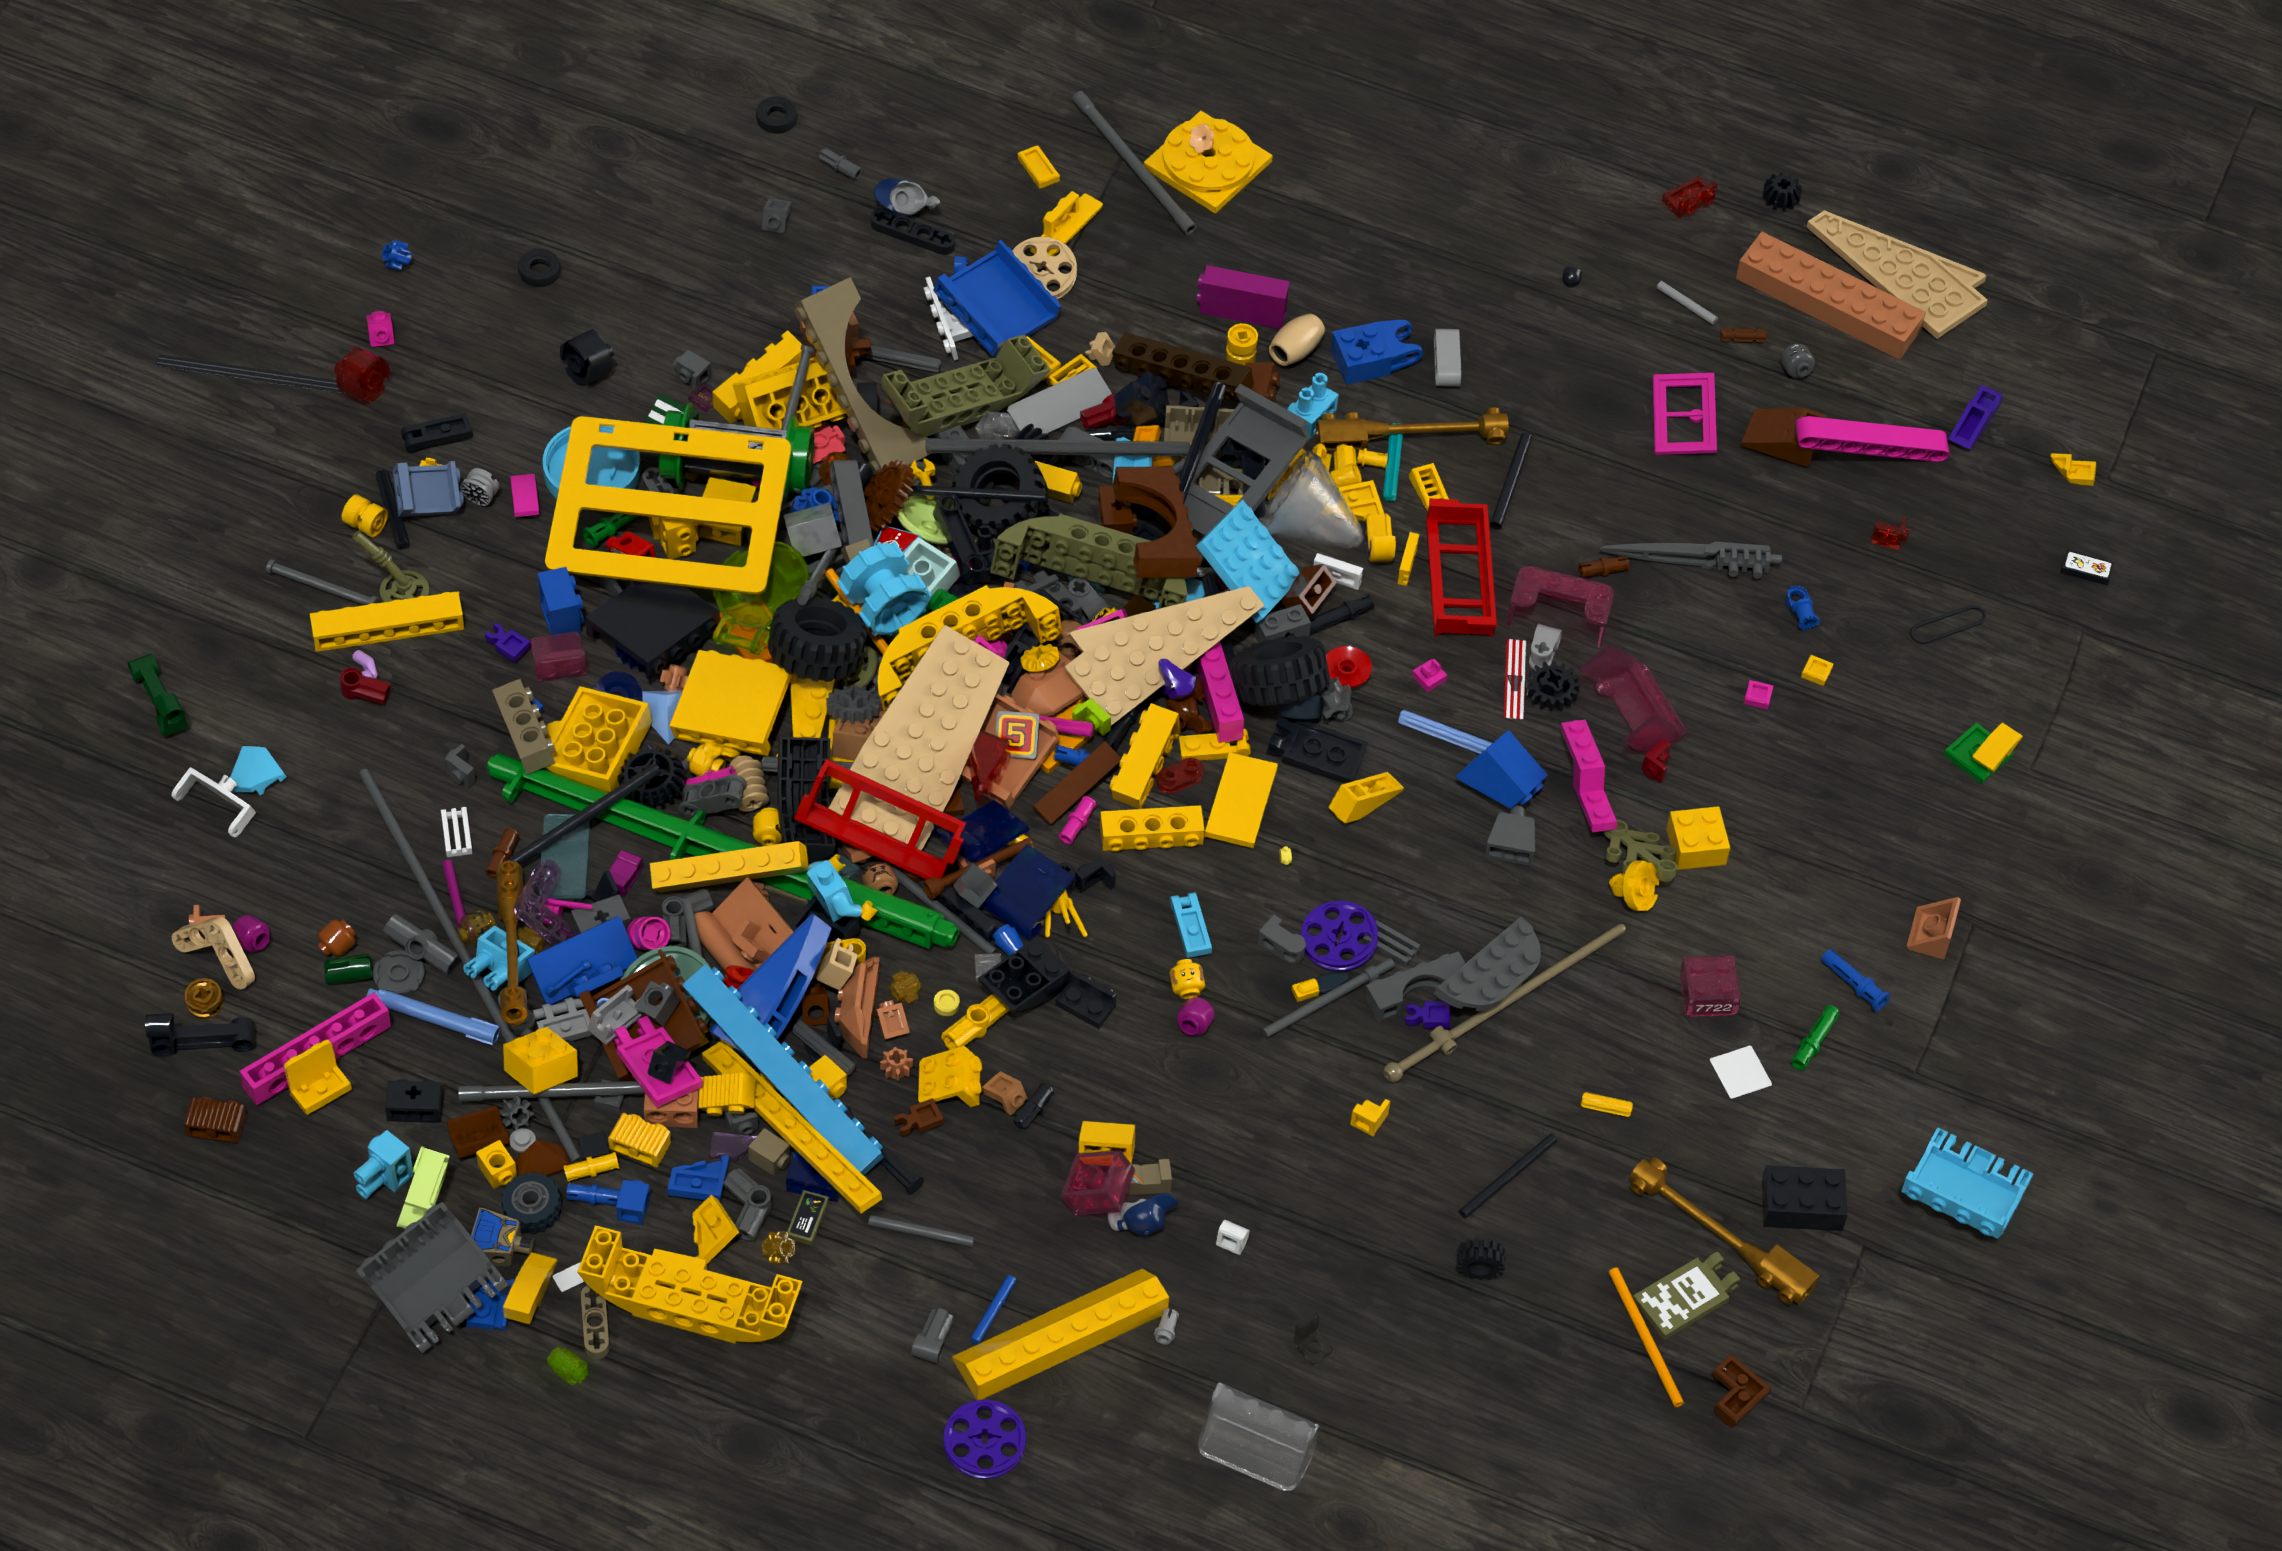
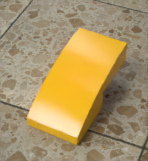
M2001 723L1978 748L1972 758L1994 773L2003 759L2011 754L2023 736L2004 723Z

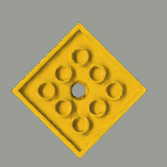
M1200 111L1190 121H1185L1173 129L1167 136L1164 144L1144 161V166L1150 173L1216 214L1272 162L1273 155L1252 143L1248 135L1239 127L1224 119H1214ZM1200 124H1206L1209 130H1212L1214 133L1212 148L1205 150L1203 153H1197L1195 147L1189 144V139L1192 137V128L1199 127Z

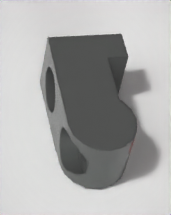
M1273 915L1259 931L1258 944L1290 964H1297L1303 960L1306 947L1305 939L1301 935L1292 934L1282 927V919L1276 915Z

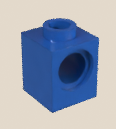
M623 1180L616 1205L617 1221L644 1224L650 1201L649 1184L639 1180Z

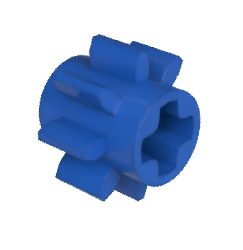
M392 240V244H386L382 251V258L387 261L385 266L401 270L402 266L406 267L412 257L411 251L407 249L408 244Z

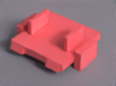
M825 421L822 422L821 426L814 428L815 440L812 465L846 452L844 447L845 436L837 425L833 426L832 429L829 423Z

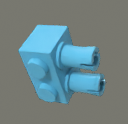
M1323 373L1315 374V377L1313 376L1312 385L1309 388H1303L1299 392L1297 402H1292L1287 409L1307 421L1305 428L1310 435L1309 439L1316 433V421L1321 420L1323 414H1333L1337 410L1339 394L1326 388L1328 378Z
M495 925L478 938L476 957L463 966L464 972L468 976L471 974V978H475L486 968L493 971L483 979L486 987H491V990H496L502 983L508 980L506 932ZM517 939L519 984L532 973L527 963V958L533 956L535 950Z
M386 1130L380 1136H376L371 1140L368 1146L369 1159L353 1173L355 1179L359 1182L356 1186V1191L364 1199H367L382 1184L395 1193L413 1176L410 1148Z

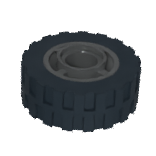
M537 1172L523 1173L521 1176H516L511 1182H508L505 1190L503 1189L501 1205L505 1216L520 1222L521 1233L536 1234V1232L546 1231L547 1228H551L556 1220L558 1221L559 1214L562 1212V1201L558 1186L555 1185L554 1180L549 1179L545 1174L541 1175ZM531 1201H535V1202H536V1203H534V1204H532V1205H527V1203H529V1202H531Z

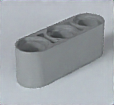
M1435 329L1434 359L1436 386L1460 387L1461 357L1459 329Z

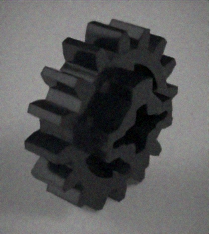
M1553 661L1550 666L1543 662L1542 668L1535 665L1533 672L1529 671L1525 686L1528 689L1527 696H1533V704L1539 701L1541 709L1547 705L1550 711H1553L1554 706H1557L1559 710H1563L1564 704L1570 707L1572 700H1577L1580 689L1578 675L1573 676L1574 670L1572 668L1566 670L1564 663L1559 667L1556 665V661Z

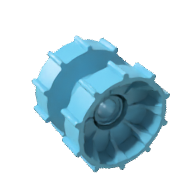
M878 542L875 546L862 552L859 551L857 556L846 566L842 567L844 570L840 580L837 581V584L852 605L864 603L862 611L858 614L873 636L877 634H888L891 636L899 628L915 621L923 612L927 611L926 607L929 599L933 597L917 573L905 575L907 567L911 564L896 542L892 544H881Z

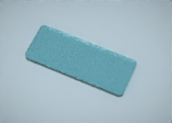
M575 814L545 815L543 835ZM590 820L541 852L540 898L566 899L585 897Z

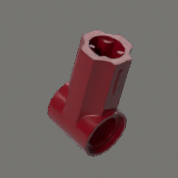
M1116 393L1107 396L1101 404L1080 411V418L1085 430L1086 428H1098L1111 422L1114 425H1121L1128 421L1116 414L1114 395Z
M353 667L344 669L340 674V689L344 698L349 700L362 698L378 704H386L391 690L390 683L364 676L359 669Z

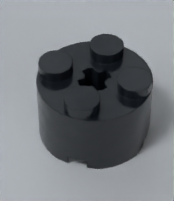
M594 329L566 341L560 347L561 361L566 360L568 365L565 370L569 377L578 385L590 384L612 371L611 357L614 356L613 349L609 344L603 342Z

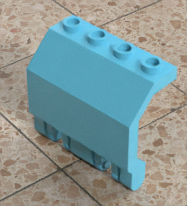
M1938 1127L1915 1171H1909L1905 1178L1901 1192L1907 1194L1913 1200H1919L1931 1206L1938 1212L1954 1217L1960 1223L1968 1224L1980 1230L1981 1233L1998 1239L2004 1233L2034 1173L2022 1169L2015 1184L2012 1185L2020 1167L2014 1165L2008 1177L1999 1174L2005 1159L1999 1157L1989 1174L1988 1172L1996 1155L1975 1145L1967 1161L1964 1162L1972 1144L1966 1142L1960 1154L1951 1151L1957 1138L1953 1134L1950 1135L1941 1151L1940 1149L1947 1138L1948 1132Z

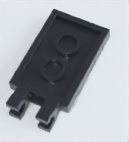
M1279 716L1273 734L1275 736H1271L1268 743L1267 755H1283L1281 761L1345 784L1354 781L1368 742L1306 720L1297 719L1293 723ZM1278 737H1286L1285 741H1282Z

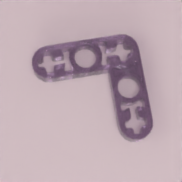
M547 859L534 869L514 905V912L522 922L554 946L565 941L567 937L569 939L579 933L544 905L561 874L556 862ZM547 870H548V871H549V872H548V876H549V877L544 880L543 877L545 876V874H546V872H547ZM533 885L541 889L542 896L534 893ZM543 919H547L551 923V930L543 925Z

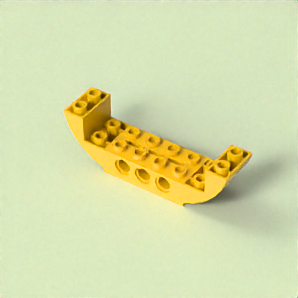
M986 585L899 628V634L888 646L879 666L878 691L883 711H886L903 687L902 684H905L944 625L972 641L978 635L984 640L989 641L999 638L1001 634L1011 629H1018L1028 622L1042 644L1056 639L1063 633L1058 606L1047 598L1028 590L1008 587L988 588Z
M596 1225L577 1271L592 1290L614 1305L632 1313V1316L735 1344L736 1341L758 1342L779 1336L787 1327L803 1283L801 1280L776 1274L771 1288L623 1248L621 1232Z

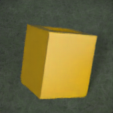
M1385 1099L1381 1106L1369 1100H1365L1363 1105L1357 1103L1352 1111L1350 1125L1374 1136L1389 1114L1390 1101Z

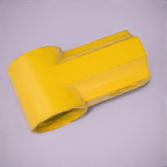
M1345 444L1337 446L1334 452L1335 470L1331 471V479L1335 488L1361 483V474L1356 464V450L1353 446Z

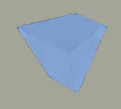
M683 690L642 691L643 702L649 704L653 721L651 726L669 745L675 738L669 725Z

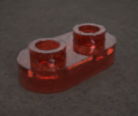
M1186 758L1159 771L1157 787L1160 791L1168 794L1180 791L1202 779L1204 766L1196 758Z

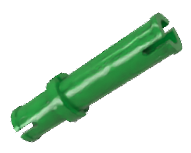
M1832 1005L1825 1006L1808 1036L1801 1040L1797 1053L1790 1061L1795 1069L1804 1071L1811 1058L1820 1051V1044L1840 1016L1839 1010Z

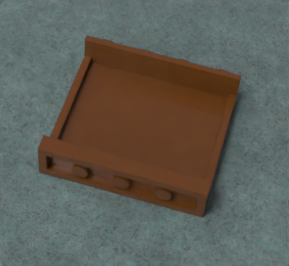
M661 949L658 950L660 959L601 992L592 995L586 990L579 994L591 1019L592 1013L598 1009L597 1002L599 999H610L626 985L633 989L631 997L636 1002L640 999L651 981L658 985L664 982L675 989L673 994L680 1002L664 1027L650 1020L655 1029L663 1027L676 1045L690 1051V1053L709 1043L706 1032L709 1029L702 1017L698 1019L695 1012L699 1009L692 997L688 998L685 993V989L682 986L685 981L682 976L678 977L675 972L678 966L671 955L667 957ZM663 997L655 1002V1006L662 1002ZM637 1021L627 1029L632 1039L640 1037L637 1034V1029L641 1027ZM614 1040L607 1046L601 1041L619 1080L636 1081L617 1055V1046Z

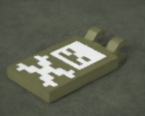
M1719 1252L1713 1253L1703 1263L1697 1257L1633 1295L1637 1307L1663 1340L1728 1303L1730 1298L1728 1293L1733 1292L1739 1287L1737 1282L1740 1281V1278L1734 1271L1726 1275L1722 1281L1715 1274V1272L1723 1267L1721 1263L1724 1261V1258Z

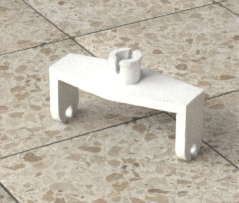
M190 767L173 789L171 795L176 801L183 799L194 783L198 781L241 809V812L228 829V833L232 837H237L256 813L249 804L231 793L238 784L230 777L228 779L226 775L223 776L219 783H216Z

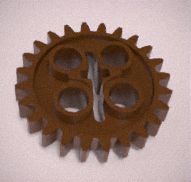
M896 460L895 463L890 461L888 466L884 464L882 471L877 470L876 476L871 477L870 482L863 491L871 533L873 531L878 532L880 527L884 529L887 522L891 524L892 517H898V511L904 509V502L910 499L907 496L913 491L910 487L915 483L912 480L915 474H913L914 470L903 461Z

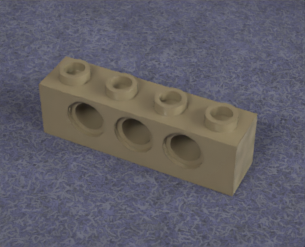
M521 679L493 689V694L526 774L554 764L555 761L551 753L556 752L551 738L545 739L544 737L548 735V731L544 721L538 722L537 720L541 718V714L536 703L533 705L530 703L534 701L529 686L524 688Z

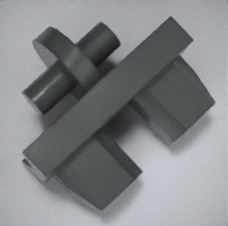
M1334 677L1330 679L1327 687H1325L1326 691L1322 693V698L1325 702L1323 714L1326 719L1332 715L1339 721H1345L1351 718L1353 714V706L1350 703L1352 689L1349 684L1342 686L1339 678Z

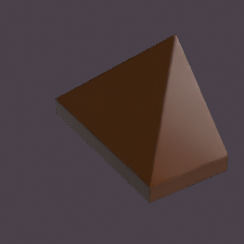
M539 1140L534 1141L514 1160L517 1176H521L523 1173L537 1172L538 1174H545L547 1177L564 1172L563 1166L571 1164L563 1145Z

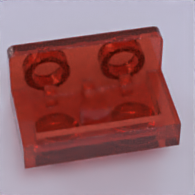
M1697 176L1663 194L1662 201L1680 218L1686 214L1693 213L1697 208L1705 204H1710L1716 197L1718 184L1715 181L1707 184L1700 176Z

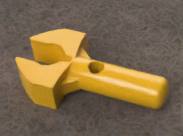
M924 458L923 472L921 469H918L916 460H914L910 466L914 470L913 474H915L913 479H919L924 486H932L930 476L935 475L934 464ZM926 495L927 499H933L935 497Z

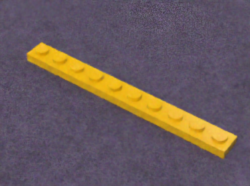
M720 1041L702 1053L703 1060L718 1075L741 1072L756 1078V1091L754 1092L756 1095L754 1097L755 1107L753 1109L860 1213H863L882 1200L881 1192L731 1047Z

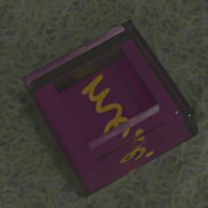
M704 381L688 394V400L704 412H707L713 407L712 392L715 388Z

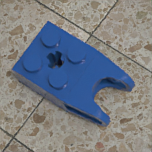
M1407 320L1381 321L1333 331L1330 350L1345 385L1388 376L1392 371L1419 361L1423 356L1422 348L1416 344L1400 342L1411 334V323ZM1406 327L1403 331L1396 332L1398 329ZM1417 352L1415 355L1411 357H1406L1408 354Z

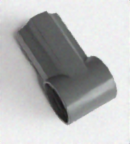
M941 1308L932 1309L922 1333L919 1332L915 1338L911 1355L938 1364L943 1354L945 1339L954 1321V1316Z

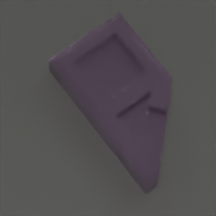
M713 1132L709 1158L721 1160V1156L727 1155L729 1156V1161L736 1162L745 1156L744 1154L748 1152V1146L757 1136Z

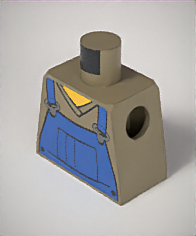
M479 1207L471 1236L494 1266H511L516 1252L531 1254L533 1238L521 1236L520 1222L518 1220Z

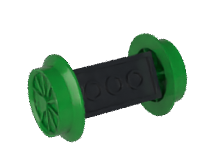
M688 403L683 412L667 411L663 424L666 426L788 440L792 450L782 502H786L791 493L801 494L803 489L809 488L815 432L814 427L799 425L796 415L791 416L786 431L694 420L692 403ZM675 434L674 440L688 441L689 435ZM749 442V448L762 450L764 443ZM669 454L659 455L660 477L675 479L679 490H683L687 473L760 482L762 480L764 466L759 464Z

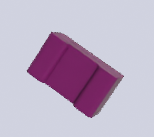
M624 850L619 852L616 861L609 870L617 885V894L623 897L626 896L643 869L642 858Z

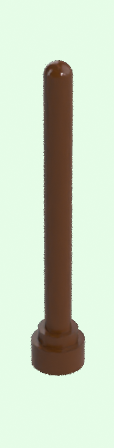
M1026 838L974 864L978 866L990 859H993L997 864L1031 848L1033 840ZM968 866L941 879L939 877H931L924 880L922 886L927 897L932 900L940 896L941 891L945 887L954 884Z

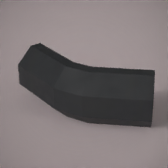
M778 737L777 804L782 844L799 841L807 847L808 863L822 861L834 853V837L797 821L794 817L804 794H810L825 760H830V738ZM826 775L815 801L827 808L830 805L828 775Z

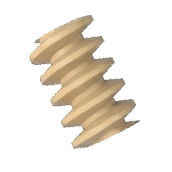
M750 756L734 758L729 766H733V770H736L737 775L743 777L747 782L746 788L742 791V805L739 807V810L750 812L765 806L769 802V797L767 795L765 779L763 778L764 774L761 770V762L753 760Z

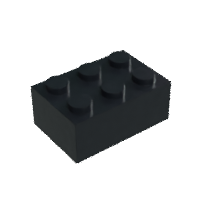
M1766 1165L1762 1178L1763 1227L1843 1231L1847 1218L1845 1169Z

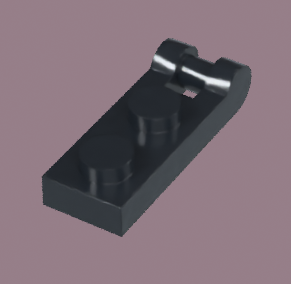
M464 413L405 426L401 429V435L406 440L404 444L408 453H415L420 448L471 438L472 430L467 414Z

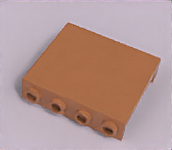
M996 693L959 780L1009 810L1060 737L1057 726L1047 719L1044 721L1039 719L1037 754L1034 759L996 756L994 754L997 713L999 711L1034 713L1027 707L1022 709L1015 705L1016 702L1009 696L1003 695L1002 697Z

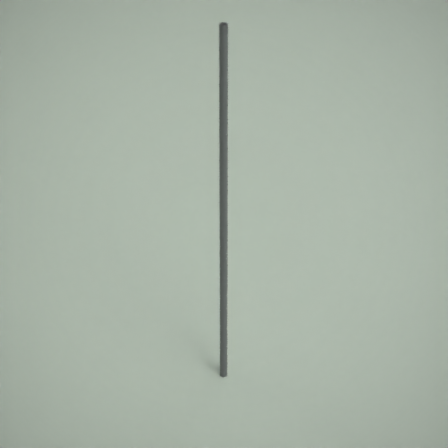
M362 769L359 775L463 965L472 960L468 950L368 769ZM479 973L475 978H471L496 1025L500 1026V1032L506 1043L516 1039L509 1025L501 1018V1010L489 988L484 984L481 974ZM549 1097L537 1098L572 1163L580 1162L582 1157Z

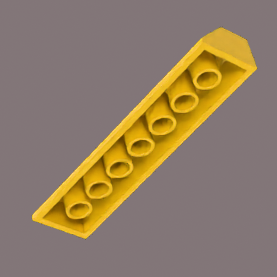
M1140 1269L952 1356V1360L976 1400H982L1162 1316V1311L1168 1308L1169 1296L1155 1275Z

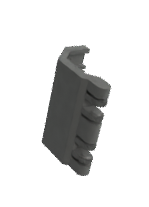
M443 1202L429 1208L422 1218L417 1222L409 1224L402 1234L388 1241L382 1250L374 1256L365 1259L356 1270L383 1301L422 1354L432 1347L422 1331L428 1335L434 1344L439 1341L436 1332L429 1327L437 1319L443 1329L450 1332L453 1330V1327L444 1317L445 1313L457 1327L475 1312L465 1299L466 1296L477 1309L483 1306L481 1300L472 1292L477 1287L482 1285L485 1293L491 1298L496 1295V1292L486 1281L487 1279L491 1281L499 1292L509 1285L476 1241Z

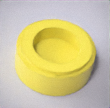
M942 990L935 995L934 1009L939 1015L952 1016L959 1010L960 999L954 991Z

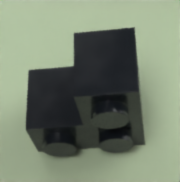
M1147 371L1136 381L1130 382L1114 395L1116 414L1139 426L1162 424L1166 417V405H1169L1166 380Z
M814 895L789 925L795 931L811 914H814L831 927L827 941L833 942L837 938L841 940L856 938L860 933V916H844L833 923Z

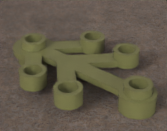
M1617 820V829L1604 831L1605 836L1610 840V847L1607 848L1605 857L1609 862L1616 863L1620 861L1622 850L1619 848L1620 842L1628 847L1626 860L1623 862L1622 867L1624 874L1629 864L1636 861L1638 855L1644 861L1654 864L1659 880L1670 882L1676 876L1678 866L1673 861L1676 849L1669 845H1658L1660 839L1658 834L1628 830V825L1621 820ZM1651 853L1660 854L1662 860L1657 859Z

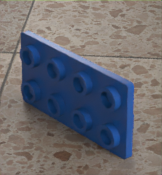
M616 916L528 957L527 963L545 1004L549 1003L551 1005L570 995L579 997V994L586 990L591 991L623 976L622 971L627 969L638 958L621 918ZM584 960L591 962L589 970H583L558 989L554 996L549 997L546 994V990L550 986H555L579 968Z

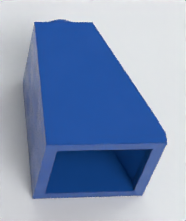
M1509 730L1456 775L1458 780L1510 809L1518 802L1521 806L1544 786L1541 781L1548 776Z

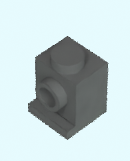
M687 350L682 356H678L673 363V368L677 370V377L681 381L691 384L693 391L696 393L711 379V363L690 350Z

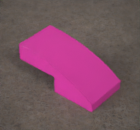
M535 474L510 476L515 517L539 515Z

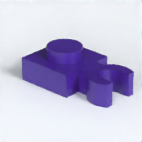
M498 623L493 625L494 631L497 634L485 632L486 641L495 644V650L514 663L531 647L529 640L512 629L505 633L503 627Z
M1425 1001L1424 1007L1421 1008L1415 1004L1406 1005L1407 1014H1415L1413 1016H1405L1406 1025L1415 1026L1423 1022L1424 1028H1436L1438 1026L1450 1028V1004L1444 1001Z

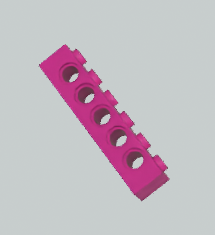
M375 992L240 1070L242 1088L256 1106L288 1088L284 1064L290 1058L300 1055L316 1043H321L324 1040H329L332 1043L335 1059L341 1057L391 1027L388 1008Z

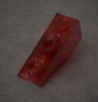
M983 730L973 744L969 759L974 797L977 802L980 801L984 793L989 794L993 780L997 781L1002 766L1005 767L1011 755L1008 752L1010 741Z

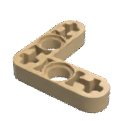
M215 917L186 925L172 934L173 945L181 952H189L212 945L229 981L235 988L244 989L254 982L255 975L230 923L225 918ZM198 930L204 934L205 939L200 936ZM227 948L232 952L234 958L229 955Z

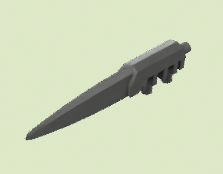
M1713 542L1711 544L1639 543L1607 545L1600 548L1601 551L1620 556L1626 555L1630 558L1655 562L1702 566L1705 569H1712L1717 565V570H1722L1723 566H1728L1731 577L1738 575V567H1741L1742 572H1747V567L1753 568V577L1759 579L1763 576L1762 569L1763 573H1768L1770 564L1782 563V555L1771 554L1770 547L1767 545Z

